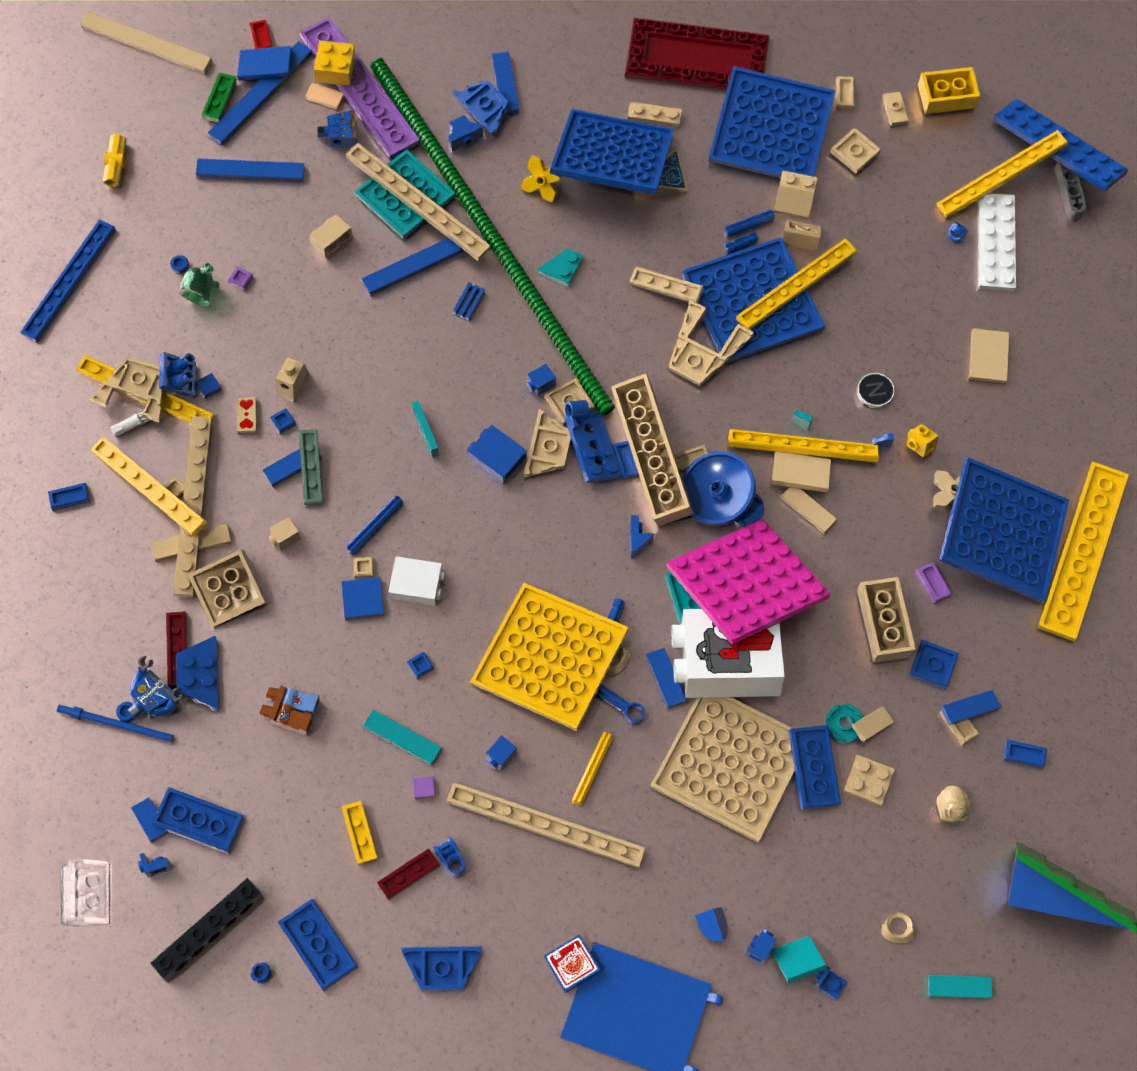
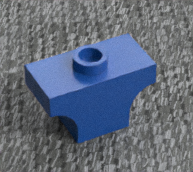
M465 115L449 122L451 134L448 136V146L451 151L470 145L473 141L483 137L481 124L468 121Z

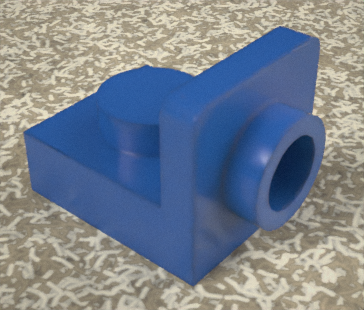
M144 853L140 854L141 860L138 861L141 873L145 872L148 878L172 870L167 857H157L152 859L151 863H148L146 855Z
M827 966V970L817 973L815 980L818 982L815 987L834 1000H837L848 981L830 971L831 968Z

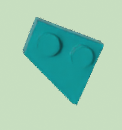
M567 248L537 269V274L569 287L584 259V255Z

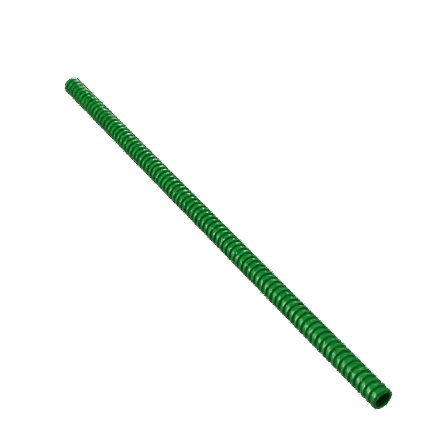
M375 59L371 63L370 68L400 113H402L404 119L420 139V143L429 154V157L437 166L445 181L448 182L450 188L455 192L459 202L467 211V214L470 215L473 223L481 232V235L484 236L495 256L498 257L512 282L518 287V291L526 300L532 312L535 313L538 321L544 326V330L552 339V342L558 348L570 369L573 370V373L579 379L582 387L585 388L588 396L591 397L594 405L597 406V410L600 411L601 415L611 413L615 408L612 400L609 399V396L603 390L600 382L597 381L594 373L591 372L588 364L585 363L573 342L570 341L569 336L564 332L561 324L558 323L559 321L555 319V315L547 306L541 294L538 293L535 285L529 280V276L521 267L515 255L512 254L509 246L501 237V234L498 233L495 225L487 216V213L484 212L481 204L473 195V192L470 191L465 180L459 174V171L451 162L442 146H440V143L432 134V131L424 122V119L410 98H408V95L400 86V83L392 74L384 59Z

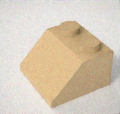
M782 171L774 212L808 219L817 177Z

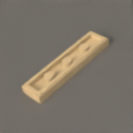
M635 267L629 281L632 286L687 302L692 300L697 304L704 289L701 285L640 267Z
M227 523L200 530L198 551L232 543ZM179 535L151 542L156 562L177 557Z

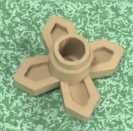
M937 470L935 472L934 484L941 491L934 495V508L945 509L948 505H953L960 476L954 481L947 471Z

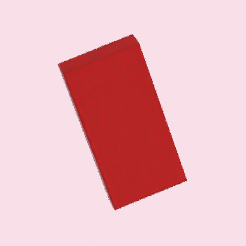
M267 21L250 22L255 49L272 48Z

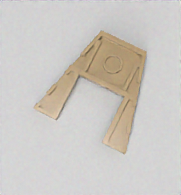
M690 300L668 369L701 386L754 336V332L737 324L720 353H717L689 339L706 313L705 307Z

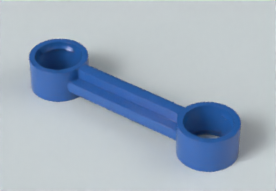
M600 685L596 695L624 713L625 719L629 724L638 725L644 720L645 709L640 703H629L604 685ZM632 708H637L641 711L642 716L639 719H631L628 716V711Z

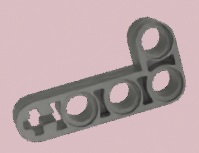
M1057 162L1055 174L1066 216L1070 221H1079L1086 209L1079 175Z

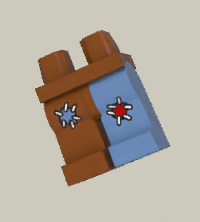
M281 685L279 689L269 687L266 699L274 701L273 707L263 704L260 716L269 720V723L307 736L320 703L319 695H309Z

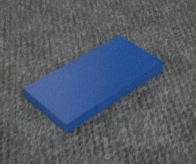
M828 725L789 729L801 809L841 805Z
M168 787L151 824L157 828L228 854L244 819V815Z
M313 898L278 921V924L322 991H325L358 968Z

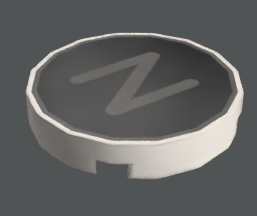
M880 373L865 375L857 387L859 400L872 409L886 407L894 395L892 381Z

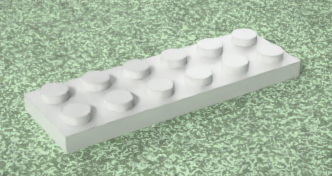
M989 193L978 200V289L1015 292V195Z

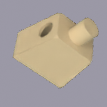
M286 358L276 377L277 396L295 402L309 374L304 363Z

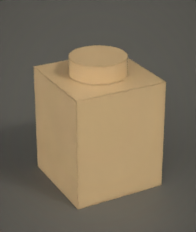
M289 517L269 528L271 534L269 539L273 546L277 545L280 550L300 540L299 532Z

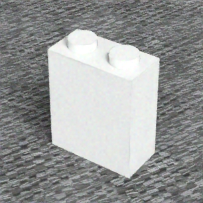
M396 556L389 587V598L436 606V601L440 600L442 592L439 585L440 582H444L445 578L442 563Z

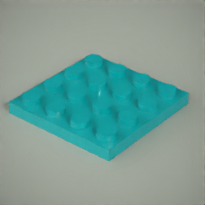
M407 149L387 164L388 167L441 208L456 197L455 192ZM372 178L354 191L355 196L402 239H405L426 221Z

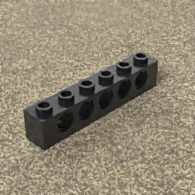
M247 877L150 964L168 983L264 898L263 895Z

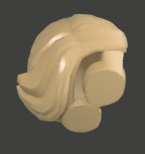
M954 785L948 786L936 799L937 809L942 820L949 823L966 821L971 808V800L964 789Z

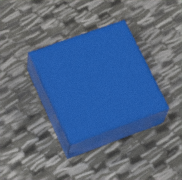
M212 373L195 381L204 398L221 391V387Z
M286 408L270 417L279 434L296 426V422Z
M425 652L407 661L417 679L434 670Z

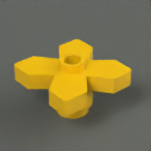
M533 155L530 157L527 165L532 176L523 179L521 189L531 193L539 188L542 198L553 202L558 191L552 182L559 181L562 177L550 174V167L545 166L541 158Z

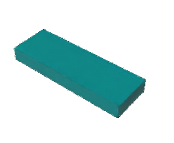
M419 400L412 402L414 416L429 452L433 458L439 456V449Z
M927 976L928 997L992 999L991 977Z

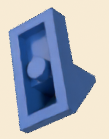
M631 515L630 520L631 558H635L654 540V533H642L643 524L639 522V515Z

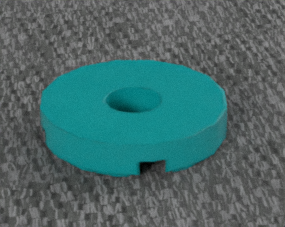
M836 705L829 710L825 718V725H828L829 734L833 740L848 744L855 742L859 738L851 725L864 717L852 705ZM842 719L848 720L850 727L843 728L839 721Z

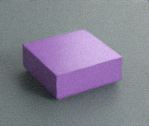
M236 267L228 279V283L245 291L253 279V274Z
M433 776L413 778L414 799L435 797Z

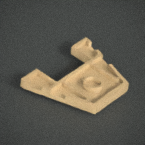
M127 356L112 373L110 379L100 386L99 391L90 397V402L107 407L113 392L118 391L148 400L142 414L143 418L160 422L162 389L159 388L160 366Z

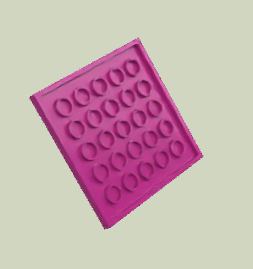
M764 519L667 562L669 571L731 645L830 599V592Z

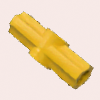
M121 134L110 136L108 152L104 156L105 172L103 183L111 188H116V186L120 185L121 172L126 164L125 148L127 140Z

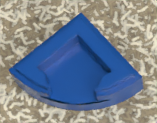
M886 433L884 437H875L872 440V444L891 448L894 434Z

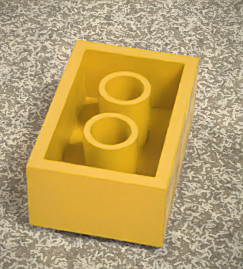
M973 67L921 73L918 88L925 114L974 109L977 107L980 93Z

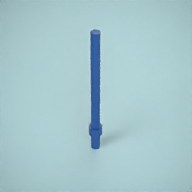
M60 704L57 707V712L70 715L73 719H85L159 740L173 741L174 735L86 712L83 711V708L79 707L71 708Z

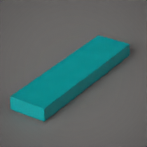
M372 710L363 724L364 729L431 766L442 750V747L375 710Z

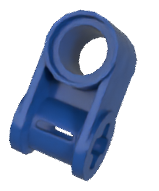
M449 837L448 841L439 846H433L439 860L443 863L451 877L458 879L464 876L466 872L465 862L452 837ZM455 863L462 865L457 871L451 869V866Z

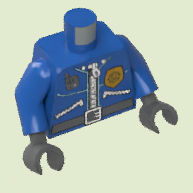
M147 656L140 657L138 661L140 667L136 671L130 688V697L134 704L127 712L134 719L142 712L149 718L169 715L178 706L179 700L187 698V694L179 696L182 688H175L172 691L151 670H147L154 663L153 660H149L146 665L145 659Z

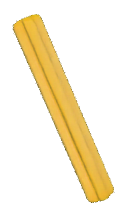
M603 732L574 794L573 803L577 805L583 804L613 739L612 734Z

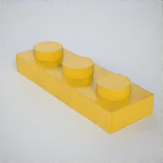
M358 801L341 806L358 866L378 860L362 802Z

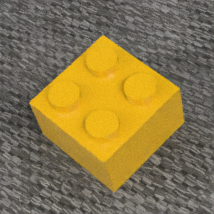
M319 41L314 66L316 82L350 86L356 59L354 44Z

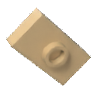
M901 93L883 94L882 98L890 126L907 124L908 117Z

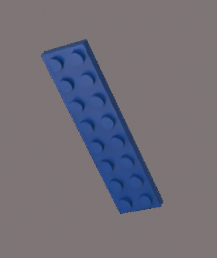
M1017 98L994 115L993 120L1031 145L1058 130L1067 140L1068 146L1050 157L1104 192L1127 175L1128 169Z

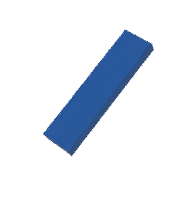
M509 52L493 53L492 61L497 89L510 104L506 114L519 113Z

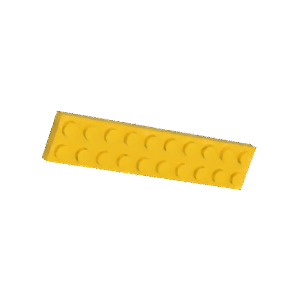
M1096 462L1091 463L1037 627L1038 629L1073 642L1077 639L1129 474Z

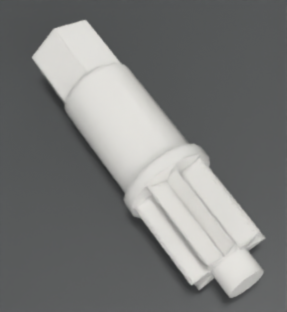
M144 410L112 426L111 430L115 437L150 421L143 418Z

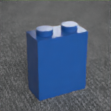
M491 425L488 429L485 428L481 432L480 438L476 442H472L467 449L468 459L503 485L527 459V450Z

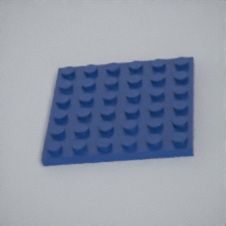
M733 66L708 161L781 178L782 171L814 177L835 90Z
M571 109L550 167V174L656 195L674 129Z
M782 237L682 270L681 274L684 281L701 285L704 288L698 304L706 308V313L702 319L718 353H720L737 324L741 325L736 320V316L795 275L798 270ZM805 290L752 328L751 331L754 332V336L725 364L825 330V324L808 290Z
M967 457L964 460L939 561L1043 603L1047 598L1069 499Z

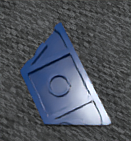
M488 80L477 85L466 86L467 89L459 92L453 90L451 93L457 101L494 136L510 106L509 101Z
M216 636L176 654L177 688H182L179 695L187 694V697L191 698L192 701L207 705L213 711L218 710Z
M482 947L402 948V953L421 991H458L464 989L482 953Z

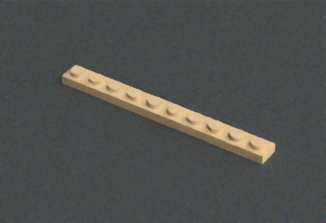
M359 143L346 153V158L477 261L490 250L489 244Z
M192 416L183 503L201 517L211 418ZM181 526L173 596L193 597L194 587L188 574L196 571L199 533L193 537Z
M455 782L447 798V803L638 869L645 851V847Z

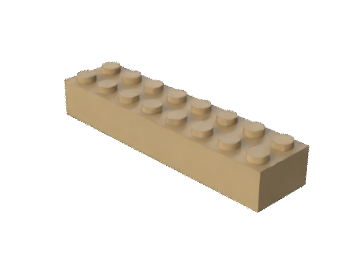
M647 374L611 386L653 520L659 527L694 514L651 381Z

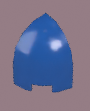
M722 907L713 908L695 915L699 928L709 940L717 942L724 941L727 938L728 928Z

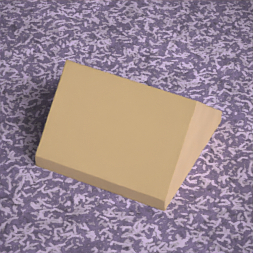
M786 219L783 241L788 246L817 251L822 226Z

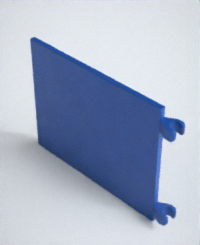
M594 942L590 953L601 972L578 986L560 1038L648 1071H699L697 1068L687 1066L686 1062L706 1002L721 1006L723 997L710 993L712 984Z

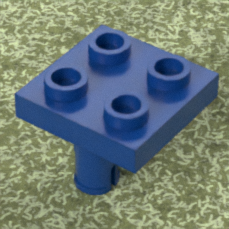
M166 352L160 354L159 388L189 398L194 397L196 385V362L193 361L195 360L194 355L187 353L185 356L179 357Z

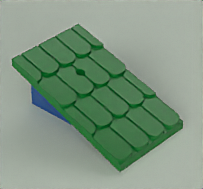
M1017 842L1008 895L1009 906L1128 929L1137 934V919L1132 910L1105 897L1102 891L1076 879L1074 874L1051 863L1046 859V856Z

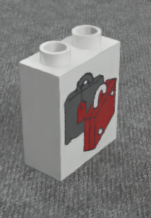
M683 609L682 624L672 625L671 638L672 648H682L683 659H674V682L685 684V698L781 696L784 667L779 623L731 645L702 609Z

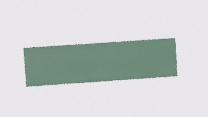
M298 430L304 505L323 504L318 430Z

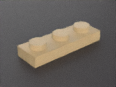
M630 102L627 120L679 128L682 109Z

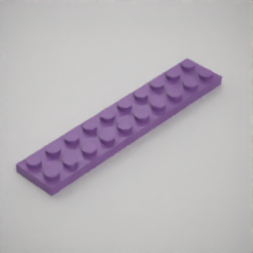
M330 17L300 32V37L311 49L315 57L317 56L319 41L349 44ZM356 54L351 85H335L344 94L348 103L355 110L388 158L392 159L406 149L409 150L420 144V139Z

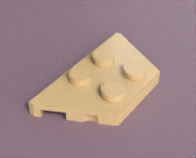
M540 409L524 477L564 469L571 442L569 430L561 426L554 418H549Z

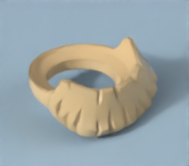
M626 647L619 648L617 653L621 660L616 665L611 664L607 672L608 675H616L628 665L630 653H628L629 651L626 650Z
M899 912L891 914L881 928L882 936L893 943H909L916 935L911 919ZM895 918H900L906 922L907 929L902 935L895 934L891 928V921Z

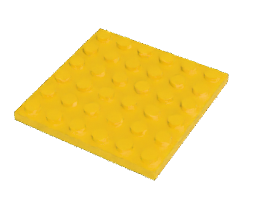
M523 583L470 682L476 687L577 731L629 628Z

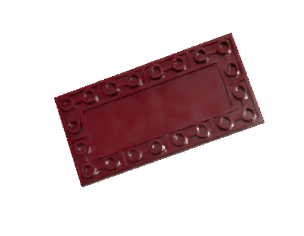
M634 17L625 78L727 91L733 66L765 74L770 35Z

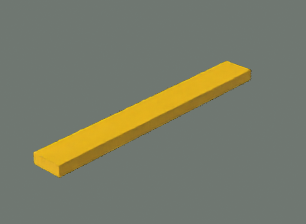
M1058 130L939 201L936 203L937 208L946 219L1065 148L1068 146L1067 140Z
M845 238L738 314L736 320L743 327L751 330L857 254L858 250Z
M84 355L75 370L77 373L103 384L110 379L115 368ZM162 390L161 412L190 425L192 416L210 417L211 423L214 420L215 415ZM122 393L146 405L148 403V400Z
M729 429V447L878 462L879 445Z
M102 437L90 449L92 453L193 537L207 524L203 518L105 437Z

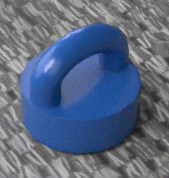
M953 222L948 230L949 237L955 242L961 241L968 234V230L958 222ZM953 231H954L957 235H959V237H955V236L953 235Z

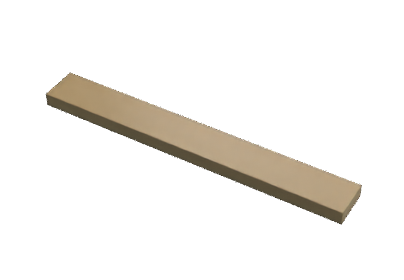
M89 11L80 23L83 29L205 74L212 62L211 57Z

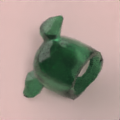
M205 263L201 268L194 267L187 270L182 276L180 295L190 302L207 307L210 302V291L219 290V282L213 279L211 273L214 271L213 266L210 263Z

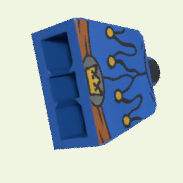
M355 110L327 116L328 126L317 127L318 138L329 137L331 147L353 148L358 143Z

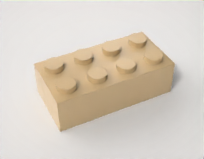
M899 577L860 582L857 593L873 663L911 658L916 649Z

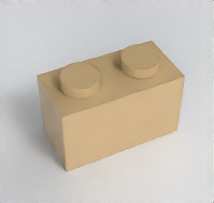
M336 214L332 218H328L321 227L314 229L309 237L311 245L323 257L327 258L352 237L351 227Z

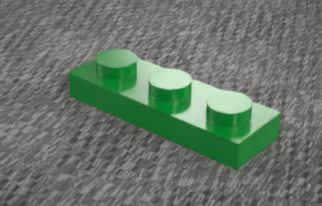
M219 72L202 112L203 119L214 122L221 120L237 81L236 76Z

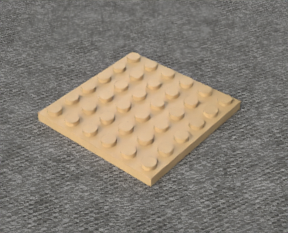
M732 697L696 698L650 788L759 843L795 771L788 732L789 729L793 728Z

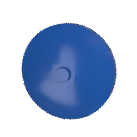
M715 451L700 456L689 465L682 477L694 512L691 516L706 525L722 526L738 520L750 508L755 497L756 482L752 470L742 458L730 452Z

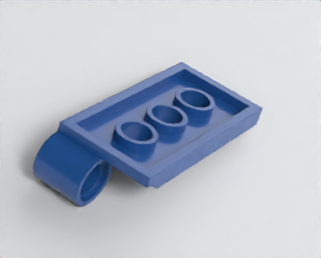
M586 400L566 402V416L564 418L586 483L620 479L622 473L603 417L599 412L590 413L589 404ZM584 427H588L592 433H587ZM590 443L595 444L596 447H597V450H594L593 448H591L589 444H590ZM595 460L601 461L603 466L596 464Z

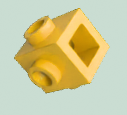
M921 424L909 431L906 446L924 458L936 449L939 435Z

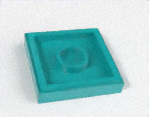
M810 935L771 950L788 984L827 970L826 964Z

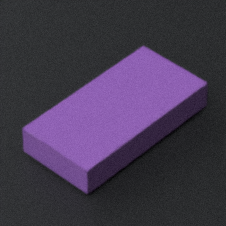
M934 562L916 570L934 604L951 597L952 593Z

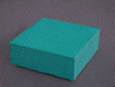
M796 409L791 422L808 431L813 417Z

